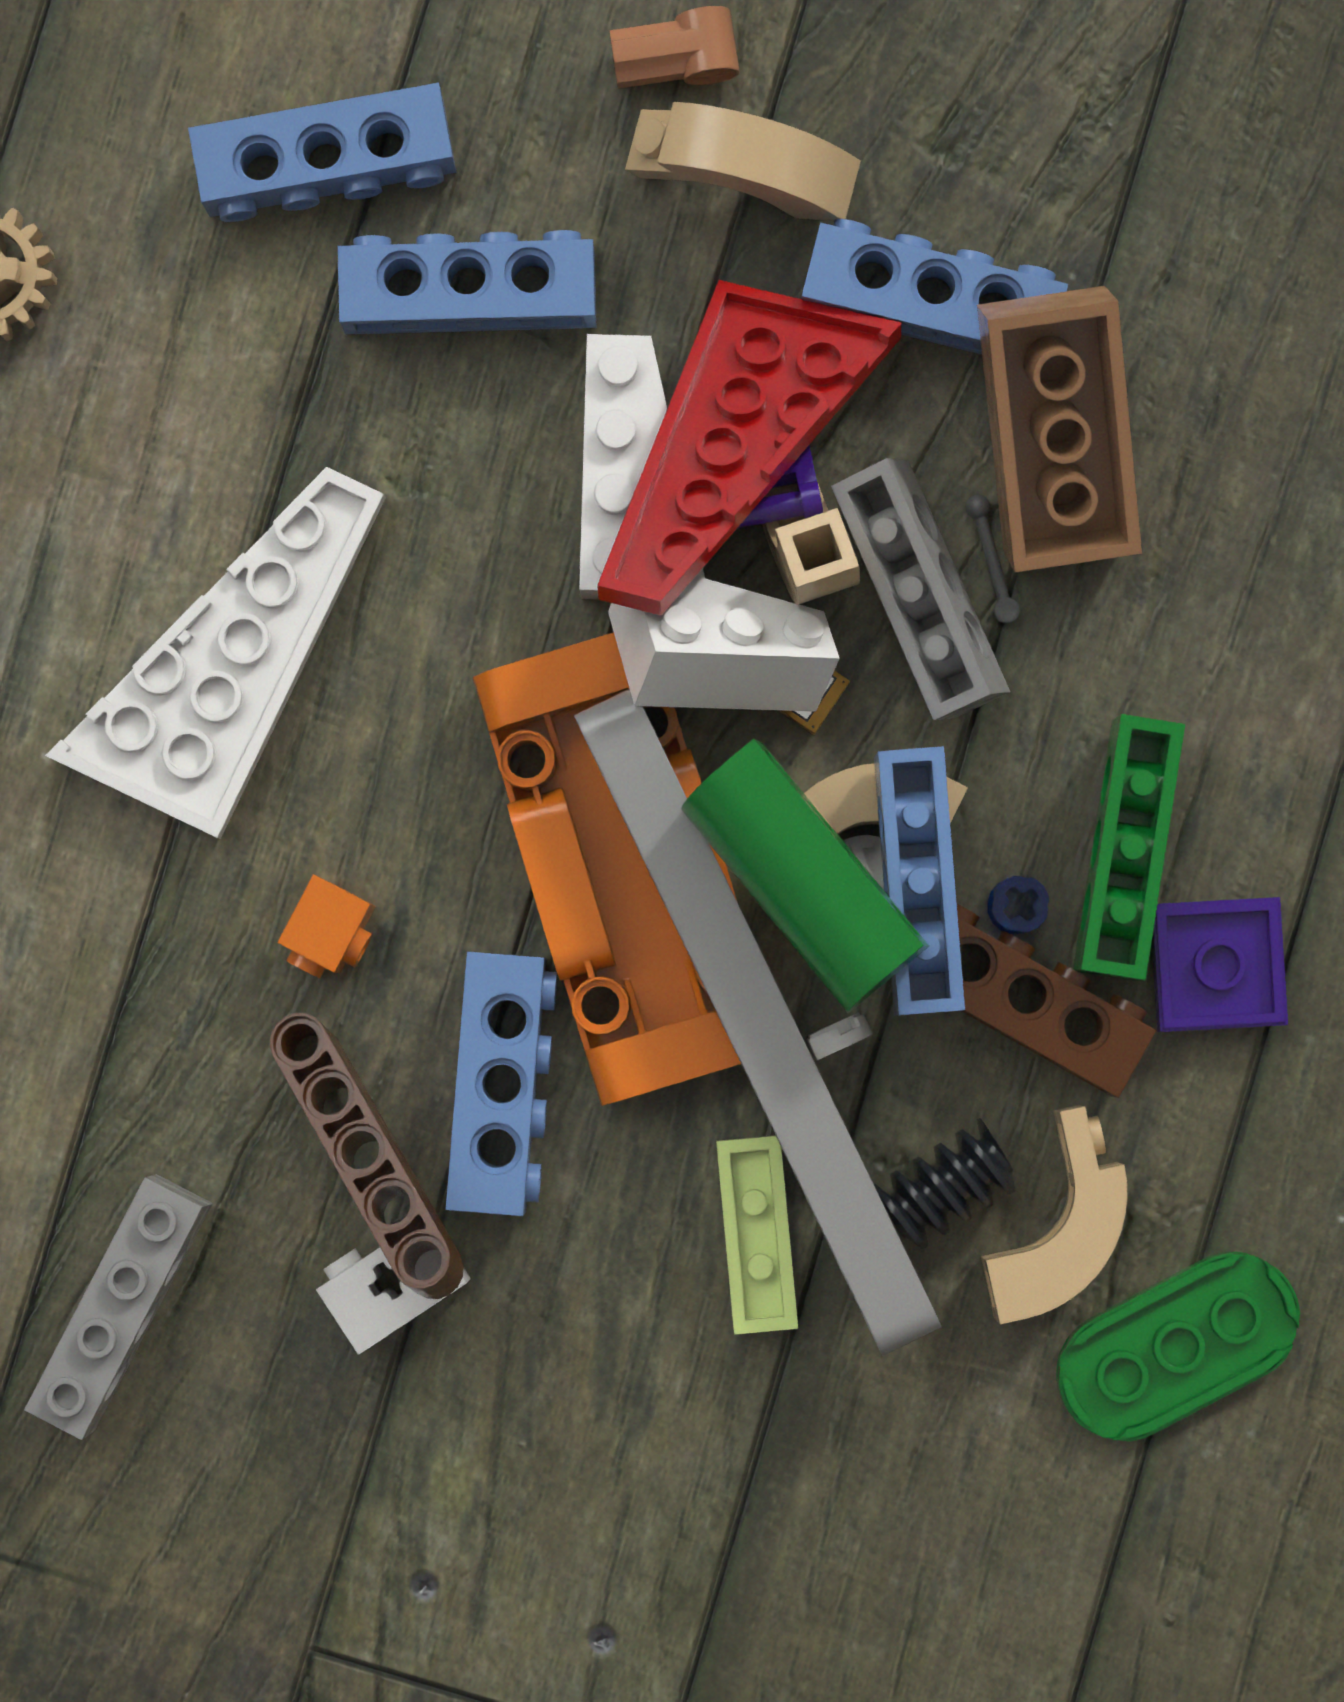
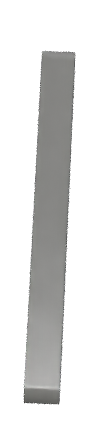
M630 689L575 714L574 717L882 1356L942 1328L709 843L681 810L687 797L643 706H634Z

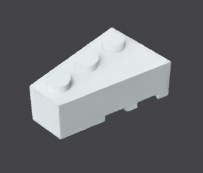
M698 576L689 583L662 616L611 603L608 610L634 706L817 711L840 659L824 611L796 605L792 602Z

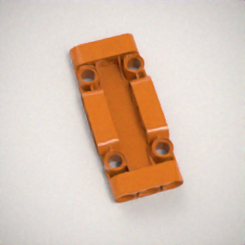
M614 632L500 666L474 676L473 682L498 761V768L501 771L510 801L507 807L559 980H563L572 1014L577 1024L601 1106L740 1065L741 1062L574 717L575 714L629 689ZM643 706V708H654L661 711L668 720L667 730L659 738V741L688 798L701 784V780L691 749L686 748L675 708ZM531 744L538 746L545 753V764L541 772L532 778L516 776L510 769L512 753L522 745ZM710 845L736 899L727 866ZM596 987L611 989L619 999L620 1008L618 1014L607 1024L599 1025L593 1023L583 1012L585 996Z

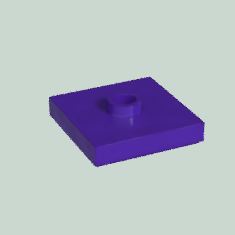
M1280 897L1157 904L1152 936L1157 1032L1288 1025Z

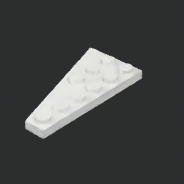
M326 467L273 521V525L245 554L242 553L226 569L228 572L204 596L201 595L132 666L133 669L105 698L102 697L86 713L87 716L64 740H60L45 756L221 839L384 503L385 495Z

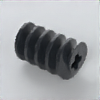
M981 1118L977 1119L980 1134L979 1140L963 1129L955 1133L959 1153L955 1154L942 1143L933 1147L937 1163L935 1168L919 1156L913 1159L914 1181L908 1179L898 1170L892 1172L890 1178L893 1194H888L878 1185L874 1184L889 1217L904 1239L908 1238L921 1249L928 1246L925 1231L926 1225H931L944 1236L950 1233L946 1214L950 1210L965 1222L972 1219L969 1198L974 1197L987 1208L993 1206L994 1203L990 1185L993 1183L1009 1195L1016 1191L1012 1176L1013 1169Z

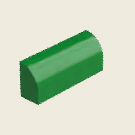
M753 738L706 778L683 803L681 810L847 1013L851 1012L929 947L924 938L762 742Z

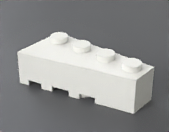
M587 334L579 585L582 599H599L597 584L667 411L651 336ZM703 568L696 576L705 578Z

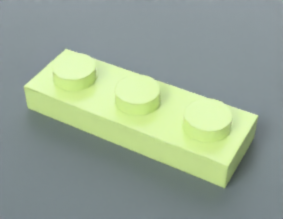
M776 1135L718 1140L716 1145L734 1335L798 1329L781 1145Z

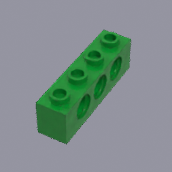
M1120 714L1112 720L1073 969L1077 972L1130 981L1146 980L1185 724Z

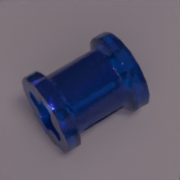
M1012 876L997 883L990 891L986 902L987 914L992 924L1000 931L1003 930L1010 934L1030 932L1038 928L1047 918L1049 895L1045 887L1035 878ZM1008 889L1016 895L1023 892L1030 894L1032 901L1026 906L1027 912L1030 915L1027 921L1020 915L1008 918L1005 915L1003 909L1010 903L1005 895Z

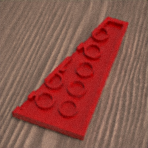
M718 280L597 584L599 600L662 616L901 339L902 323Z

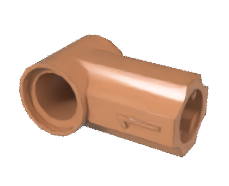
M706 6L690 9L677 15L675 21L610 30L618 89L684 79V82L690 85H711L731 80L740 73L731 11L723 6Z

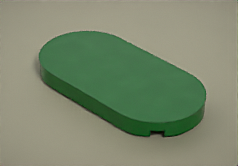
M1223 1252L1208 1256L1098 1313L1076 1327L1066 1339L1057 1361L1056 1381L1060 1398L1069 1414L1077 1423L1102 1438L1135 1441L1153 1435L1260 1379L1279 1367L1286 1360L1292 1349L1297 1328L1299 1329L1300 1308L1296 1293L1280 1270L1259 1257L1242 1252Z

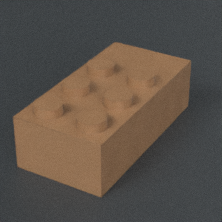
M1105 286L978 304L977 312L1003 550L1014 572L1142 554L1118 300Z

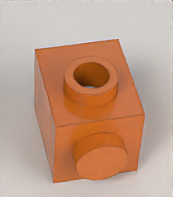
M313 874L277 943L291 950L286 960L287 962L315 977L321 978L325 968L334 973L341 974L346 963L355 968L364 955L373 935L364 928L376 906Z

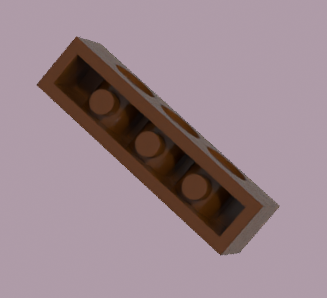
M957 904L960 946L966 944L973 945L982 951L986 959L985 971L979 979L973 982L963 980L965 1010L961 1012L1105 1094L1119 1098L1157 1031L1143 1023L1148 1012L1116 994H1113L1109 1003L1087 991L1091 980L1060 962L1057 963L1053 971L1031 959L1036 950L1034 947L1003 930L998 939L991 937L975 928L980 918L978 915ZM1020 976L1034 979L1041 989V1001L1038 1007L1027 1014L1015 1010L1008 998V990L1011 983ZM1079 1007L1090 1011L1097 1023L1095 1036L1084 1045L1073 1043L1067 1037L1064 1029L1068 1014Z

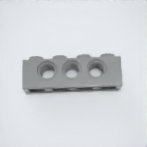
M886 458L832 485L835 497L933 720L956 718L1010 693L910 462Z
M157 1174L144 1178L24 1409L26 1412L80 1440H83L96 1430L213 1203Z

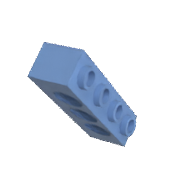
M439 83L188 128L201 203L210 217L220 216V220L224 222L247 220L258 214V208L282 204V209L287 211L304 210L317 206L320 203L319 197L344 193L346 199L370 198L382 192L381 186L406 182L409 188L431 187L442 183L444 175L457 173L444 100ZM385 133H393L400 136L404 140L403 145L395 155L382 158L370 152L371 145L378 136ZM330 144L341 150L338 161L329 168L318 169L308 164L310 154L318 146ZM268 155L278 160V167L271 177L265 180H254L247 176L248 166L255 158Z
M836 219L833 225L820 222L801 299L901 322V335L982 354L977 305L983 295L992 292L1000 293L1008 300L1066 292L1068 284L1055 281L1056 274L1042 267L1020 265L1018 271L994 266V258L978 251L961 249L954 256L932 250L933 244L930 241L917 236L898 234L895 237V241L870 235L871 228L860 222ZM868 262L881 264L888 271L890 281L881 288H867L858 281L855 274L856 269ZM930 277L939 278L949 286L951 298L941 304L928 303L919 295L918 283Z
M557 230L546 232L543 234V240L518 241V236L514 233L490 232L480 235V242L455 243L454 236L448 234H424L416 238L417 244H391V238L366 235L354 238L353 245L338 246L339 322L345 334L597 328L593 239H581V233L576 231ZM529 266L540 267L549 275L547 284L541 290L533 293L523 292L514 285L517 273ZM464 268L478 269L485 275V282L475 293H458L451 287V281L458 271ZM409 269L416 271L422 276L419 288L410 295L398 296L388 290L391 277L398 271Z
M944 746L878 751L874 756L884 891L929 945L926 950L891 978L894 1016L965 1010Z
M467 952L446 1210L523 1216L526 1213L527 1202H539L542 1164L530 1163L532 1138H544L547 1100L535 1099L537 1073L549 1074L552 1050V1036L541 1035L542 1011L554 1010L557 989V972L546 971V958ZM504 1001L518 1003L526 1014L524 1030L518 1036L511 1039L499 1036L491 1026L492 1011L498 1004ZM497 1065L510 1066L520 1076V1091L510 1102L496 1101L486 1090L485 1081L487 1074ZM489 1130H504L512 1136L516 1151L510 1163L503 1166H495L483 1158L480 1151V1143L482 1137Z

